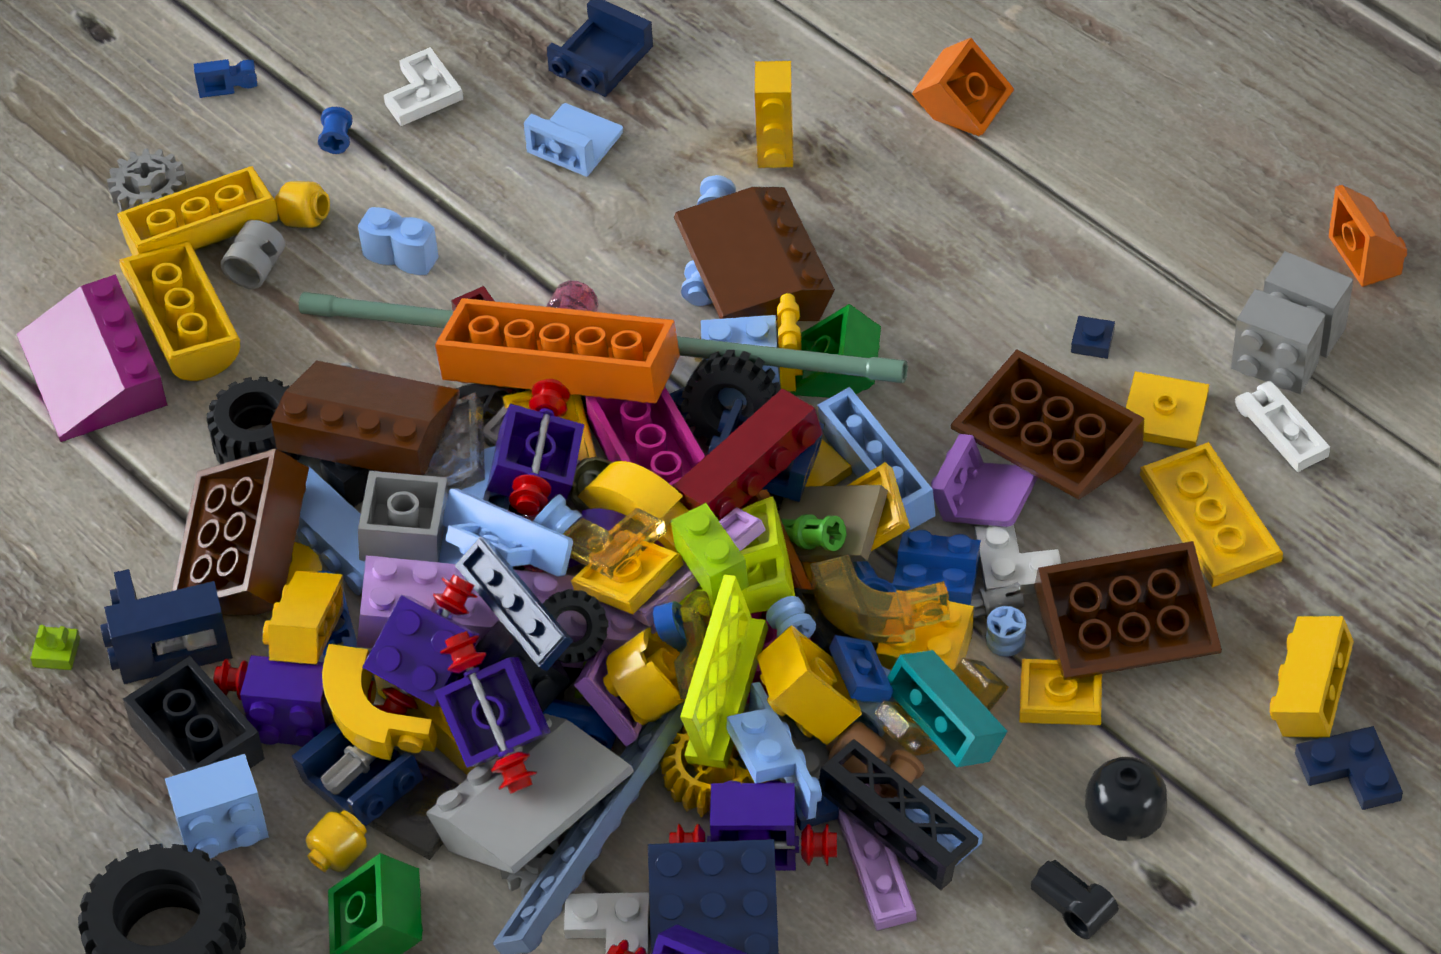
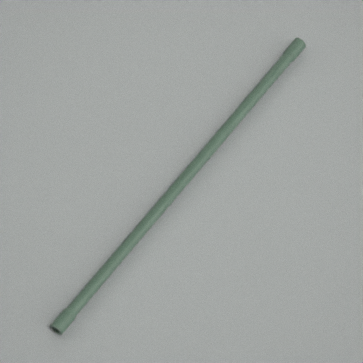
M303 292L299 298V311L301 314L326 317L342 316L445 328L454 312L452 310L338 298L334 295ZM677 336L680 356L709 359L711 354L719 351L721 357H723L726 350H735V357H740L741 353L745 351L751 353L750 361L755 363L759 357L765 361L764 365L861 376L871 380L905 383L907 378L908 363L906 360L881 357L864 358Z

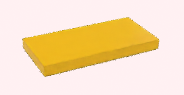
M1209 442L1140 467L1141 479L1182 542L1194 541L1201 571L1212 588L1282 561V550Z

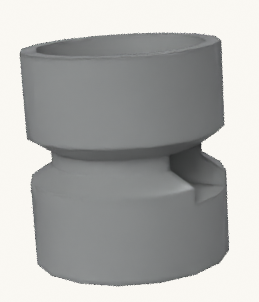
M249 220L245 222L234 243L231 244L221 260V269L225 276L238 286L247 289H257L261 287L272 266L284 250L285 240L281 233L270 224L260 220Z

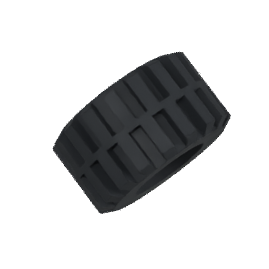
M260 376L258 380H252V377L243 378L244 382L238 384L235 381L229 384L228 390L221 389L216 394L217 400H212L209 405L210 412L207 413V423L214 454H216L217 461L220 464L277 449L271 419L284 392L290 387L289 385L283 387L282 381L274 379L270 382L268 377ZM267 425V426H265V427H263V428H260V429L247 430V429H249V428H251V427H254V426ZM281 451L295 460H299L302 456L299 454Z

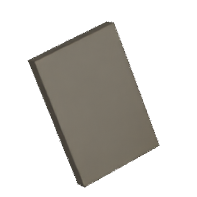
M882 485L805 487L800 502L783 497L779 510L781 519H797L804 514L814 515L818 519L835 515L840 517L846 526L845 542L836 551H828L821 546L806 550L792 543L800 562L868 561L888 490Z

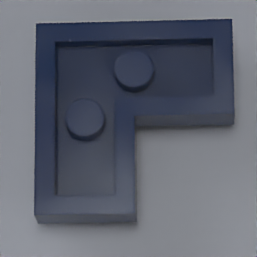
M1374 726L1296 744L1295 755L1308 786L1348 777L1362 810L1401 801L1403 791Z

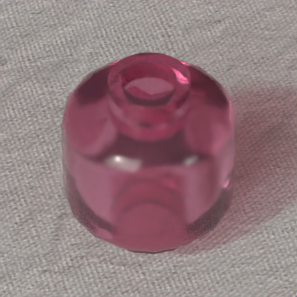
M568 280L558 285L548 300L546 307L597 312L599 303L597 295L588 285L579 281Z

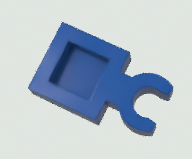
M229 59L194 64V74L200 98L234 94V86L242 88L258 86L254 60H243L236 66H230Z

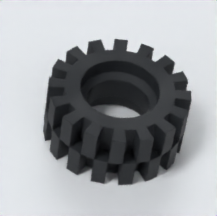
M567 589L553 594L544 601L543 605L556 620L565 611H576L585 618L587 623L584 637L577 642H572L557 659L562 663L582 662L592 657L601 649L604 641H606L609 625L604 607L598 603L594 596H590L582 590Z

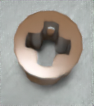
M895 750L890 756L891 764L889 767L910 784L924 773V765L913 754L904 750ZM874 784V790L882 798H898L897 790L890 784Z

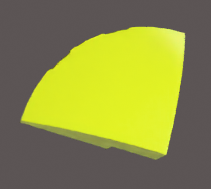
M773 496L741 509L761 519L766 530L740 551L746 560L749 587L742 590V594L750 613L768 611L778 600L788 596H795L786 543ZM700 585L679 602V604L694 614L712 615L714 609L713 603Z

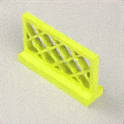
M723 576L680 716L689 736L684 756L687 763L727 769L734 745L726 729L727 716L744 712L751 683L753 682L758 665L757 656L762 652L768 632L766 620L751 617L736 576Z

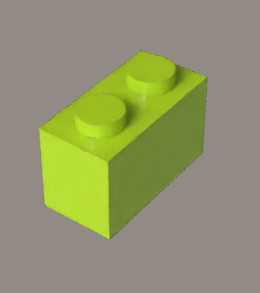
M707 503L671 520L675 549L681 554L683 561L713 605L716 602L724 575L736 576L741 591L749 587L746 560Z

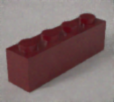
M781 389L673 485L683 495L680 502L689 511L707 503L719 521L736 507L740 509L823 434L815 408L786 390Z

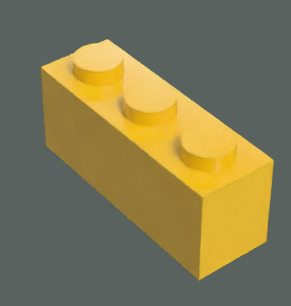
M755 61V117L758 168L793 167L791 61Z
M296 570L289 585L285 584L283 587L281 601L275 602L271 620H266L264 623L263 644L269 645V660L306 664L318 663L343 612V574Z
M1297 616L1293 633L1288 634L1285 664H1281L1278 671L1279 686L1277 694L1270 701V716L1272 720H1276L1283 737H1330L1354 643L1343 616Z

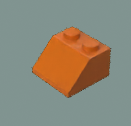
M968 38L943 49L912 92V95L933 120L980 136L984 134L1014 91V88L974 40Z
M1344 185L1336 186L1328 237L1360 285L1364 287L1401 275L1404 258L1407 256V248L1404 240L1401 237H1397L1390 227L1387 215L1383 211H1379L1372 199Z

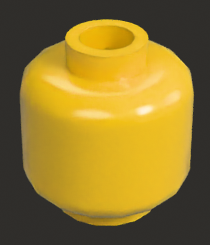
M313 181L287 182L280 188L279 193L274 199L279 219L285 226L291 228L317 227L328 216L330 211L328 194L320 184Z
M343 810L341 813L330 811L307 834L305 841L311 851L307 857L315 867L323 872H326L329 868L337 872H344L366 849L367 841L364 835L367 833V829L348 811Z

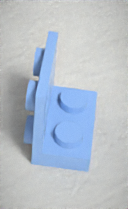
M563 103L550 119H543L530 114L524 121L527 153L588 177L623 134V127L580 108Z

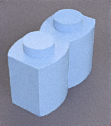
M371 207L358 224L362 253L364 257L374 263L396 265L402 271L414 275H428L439 257L435 228L427 221L413 217L402 218L392 210Z

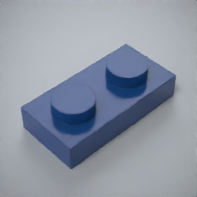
M835 635L829 649L851 699L864 703L871 701L888 704L894 691L872 642Z

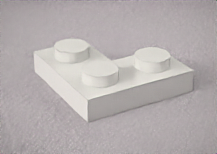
M431 47L399 60L401 71L411 84L384 95L386 107L400 126L463 100L461 87Z
M1014 524L1009 527L975 526V540H981L979 562L985 591L1013 585L1018 582L1021 587L1020 594L1036 593L1034 584L1038 568L1061 564L1058 549L1019 553Z
M649 892L570 894L565 901V939L606 938L605 954H607L613 944L618 946L622 940H627L629 942V951L635 953L640 947H644L646 953L649 954Z

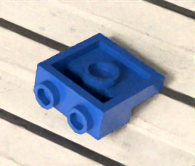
M926 530L903 532L892 584L896 587V590L971 606L979 568L981 540L971 539L964 534H957L951 537L932 535Z

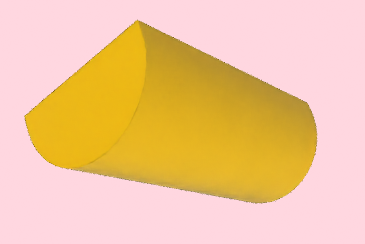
M253 166L117 214L132 256L184 242H190L193 249L197 250L238 235L245 222L249 220H260L268 224L278 220L274 198Z
M190 242L119 259L121 270L175 376L187 381L205 380L223 372L234 362L240 351V339Z

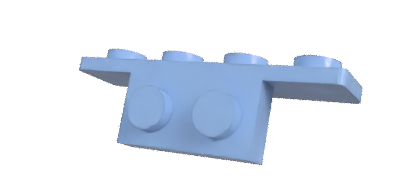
M458 488L449 490L443 516V526L448 528L445 541L459 546V551L462 554H465L477 539L482 536L493 544L512 568L513 566L530 564L557 577L566 575L573 546L572 538Z
M751 683L749 712L727 716L726 729L755 784L784 778L787 783H795V799L807 820L816 817L817 802L821 801L822 798L820 783L816 777H811L806 768V760L802 750L796 749L788 724L781 722L778 714L767 701L769 695L766 694L761 683Z

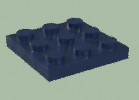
M774 839L648 844L651 954L653 953L658 934L676 924L747 954H779Z

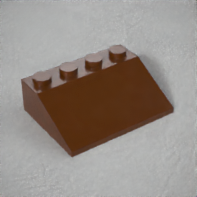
M750 187L675 213L673 218L720 319L776 315L777 321V307L780 304V298L783 294L790 293L795 296V302L799 305L800 317L798 321H820L835 289L785 187Z
M1016 349L951 423V429L959 434L973 435L977 444L1080 500L1120 473L1142 448L1144 418Z
M316 360L284 392L271 419L276 447L280 451L380 472L425 475L460 396V391L455 388Z
M275 448L197 471L172 591L214 581L223 615L255 616L273 611L275 602L281 601L282 590L287 583L296 532L299 527L303 497L306 491L309 467Z
M1194 541L1039 567L1037 570L1034 584L1042 621L1064 681L1220 654L1222 652Z

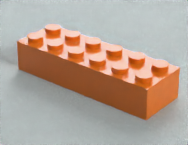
M461 298L435 343L442 380L532 390L533 385L538 381L555 379L569 389L570 395L630 400L641 403H657L680 357L674 320Z

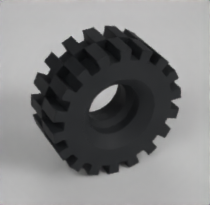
M726 350L723 357H721L718 351L711 354L708 361L704 358L690 376L681 398H685L681 404V412H688L684 420L688 427L695 425L696 428L693 435L697 439L702 435L708 438L706 446L710 447L713 436H721L722 433L718 432V427L724 410L731 412L718 399V394L723 388H733L744 395L747 403L741 414L748 418L781 390L780 382L772 383L776 374L771 368L765 372L762 369L765 361L759 357L754 363L749 360L751 353L743 351L740 357H735V350Z

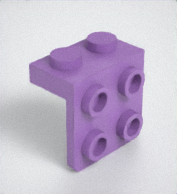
M959 434L953 447L947 452L940 471L933 478L931 488L933 489L934 500L943 521L1009 527L1016 522L1038 477L1017 465L984 463L974 436Z

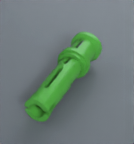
M804 514L797 519H781L791 543H795L802 549L810 550L816 546H821L825 550L836 551L845 542L846 526L844 521L838 516L830 515L824 519H818L814 515Z

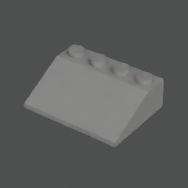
M543 714L551 733L514 749L515 752L511 753L523 752L530 754V757L524 764L527 771H537L536 775L530 777L533 785L513 794L509 793L507 787L499 790V786L504 782L501 773H492L491 769L496 761L503 757H496L485 764L473 768L468 773L466 780L455 789L442 794L438 798L437 804L428 810L426 814L449 852L515 874L630 776L634 770L629 763L567 719Z

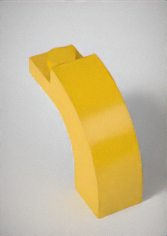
M616 461L609 464L579 494L578 497L590 509H608L624 514L644 526L667 549L677 552L674 545L671 520L689 510L680 502L683 495L652 471L631 462Z
M328 644L323 664V689L334 720L343 735L360 750L380 759L390 761L394 746H398L401 750L410 753H419L421 750L434 752L438 736L432 719L387 713L379 710L367 700L373 673L362 667L369 655L368 649Z

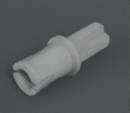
M1019 583L985 591L983 588L979 589V593L972 596L971 606H974L973 619L985 616L987 619L990 612L997 607H1025L1023 594L1019 592L1021 591Z
M355 745L353 747L347 746L344 750L345 755L321 777L323 786L332 794H339L361 772L367 773L370 770L369 765L377 757L360 750Z

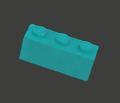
M933 650L900 655L887 677L894 691L892 697L957 768L990 762L1008 732L1005 727Z

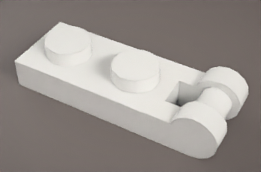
M1271 381L1259 385L1257 391L1251 394L1245 392L1235 398V404L1240 414L1251 419L1297 472L1329 457L1330 446Z

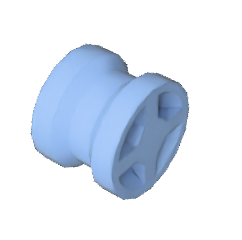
M558 494L544 507L533 522L566 535L583 515L578 510H571L566 505V499L561 494Z
M788 596L778 600L766 613L768 624L773 629H777V638L791 625L808 639L816 629L815 621L809 614L804 613L805 605L796 596Z
M1011 606L997 607L992 610L987 617L986 644L988 648L999 656L1009 657L1018 654L1025 646L1026 618L1019 609Z

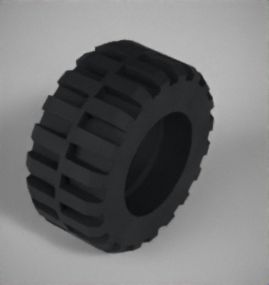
M163 844L149 845V850L139 852L138 848L126 852L127 857L121 861H118L117 858L105 866L106 873L104 875L98 873L89 884L91 892H86L80 903L82 912L78 916V928L86 954H241L240 950L245 947L246 932L244 927L246 923L232 877L227 875L226 868L218 860L212 859L210 861L209 854L200 849L194 848L192 852H188L187 845L172 844L171 848H164ZM166 907H180L189 909L199 915L194 926L185 935L173 942L158 946H146L127 939V935L134 924L152 911Z

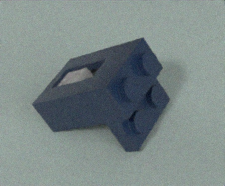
M130 570L114 572L117 588L109 590L112 605L104 607L107 623L100 624L105 648H107L112 671L120 669L124 684L157 677L189 656L199 666L224 661L225 659H233L214 581L137 599Z

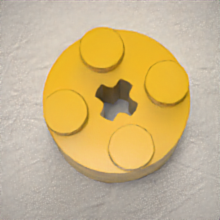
M651 627L646 628L608 655L606 660L608 674L603 677L607 690L613 696L621 697L629 707L633 719L642 726L648 722L658 720L684 702L693 677L692 674L687 678L683 666L688 663L684 654L662 641L657 632L652 634Z

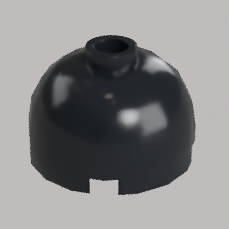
M1118 757L1108 760L1094 771L1088 782L1085 794V808L1088 812V819L1091 825L1102 835L1117 841H1127V836L1135 837L1141 835L1140 839L1149 837L1161 827L1167 813V789L1160 773L1146 761L1135 757Z

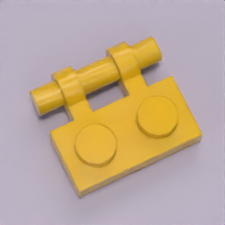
M790 293L781 296L780 304L777 307L779 348L801 350V330L796 324L800 317L799 305L795 302V296ZM780 367L781 389L796 391L795 376L803 375V370Z

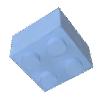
M776 315L701 320V339L779 348ZM763 365L762 369L765 372L771 368L776 374L772 383L780 382V367ZM723 388L718 394V399L723 406H733L736 399L743 400V405L747 403L744 395L733 388Z
M245 754L165 778L183 843L187 845L188 852H192L194 848L200 849L208 853L211 859L219 853L238 847H248L260 840L269 838L258 791Z

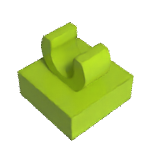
M40 625L30 657L33 667L72 670L80 642L78 629H70L64 626L57 628Z

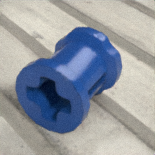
M329 107L322 112L321 124L323 125V131L318 136V145L322 150L331 154H340L349 147L350 138L347 133L352 125L353 118L348 110L342 107Z

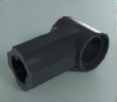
M1048 860L1042 865L1035 878L1031 881V890L1062 913L1066 925L1082 939H1090L1119 910L1115 898L1106 888L1096 883L1090 886L1056 860L1051 862Z

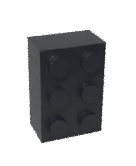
M191 656L123 698L131 727L174 776L245 754L249 768L265 759L259 732Z

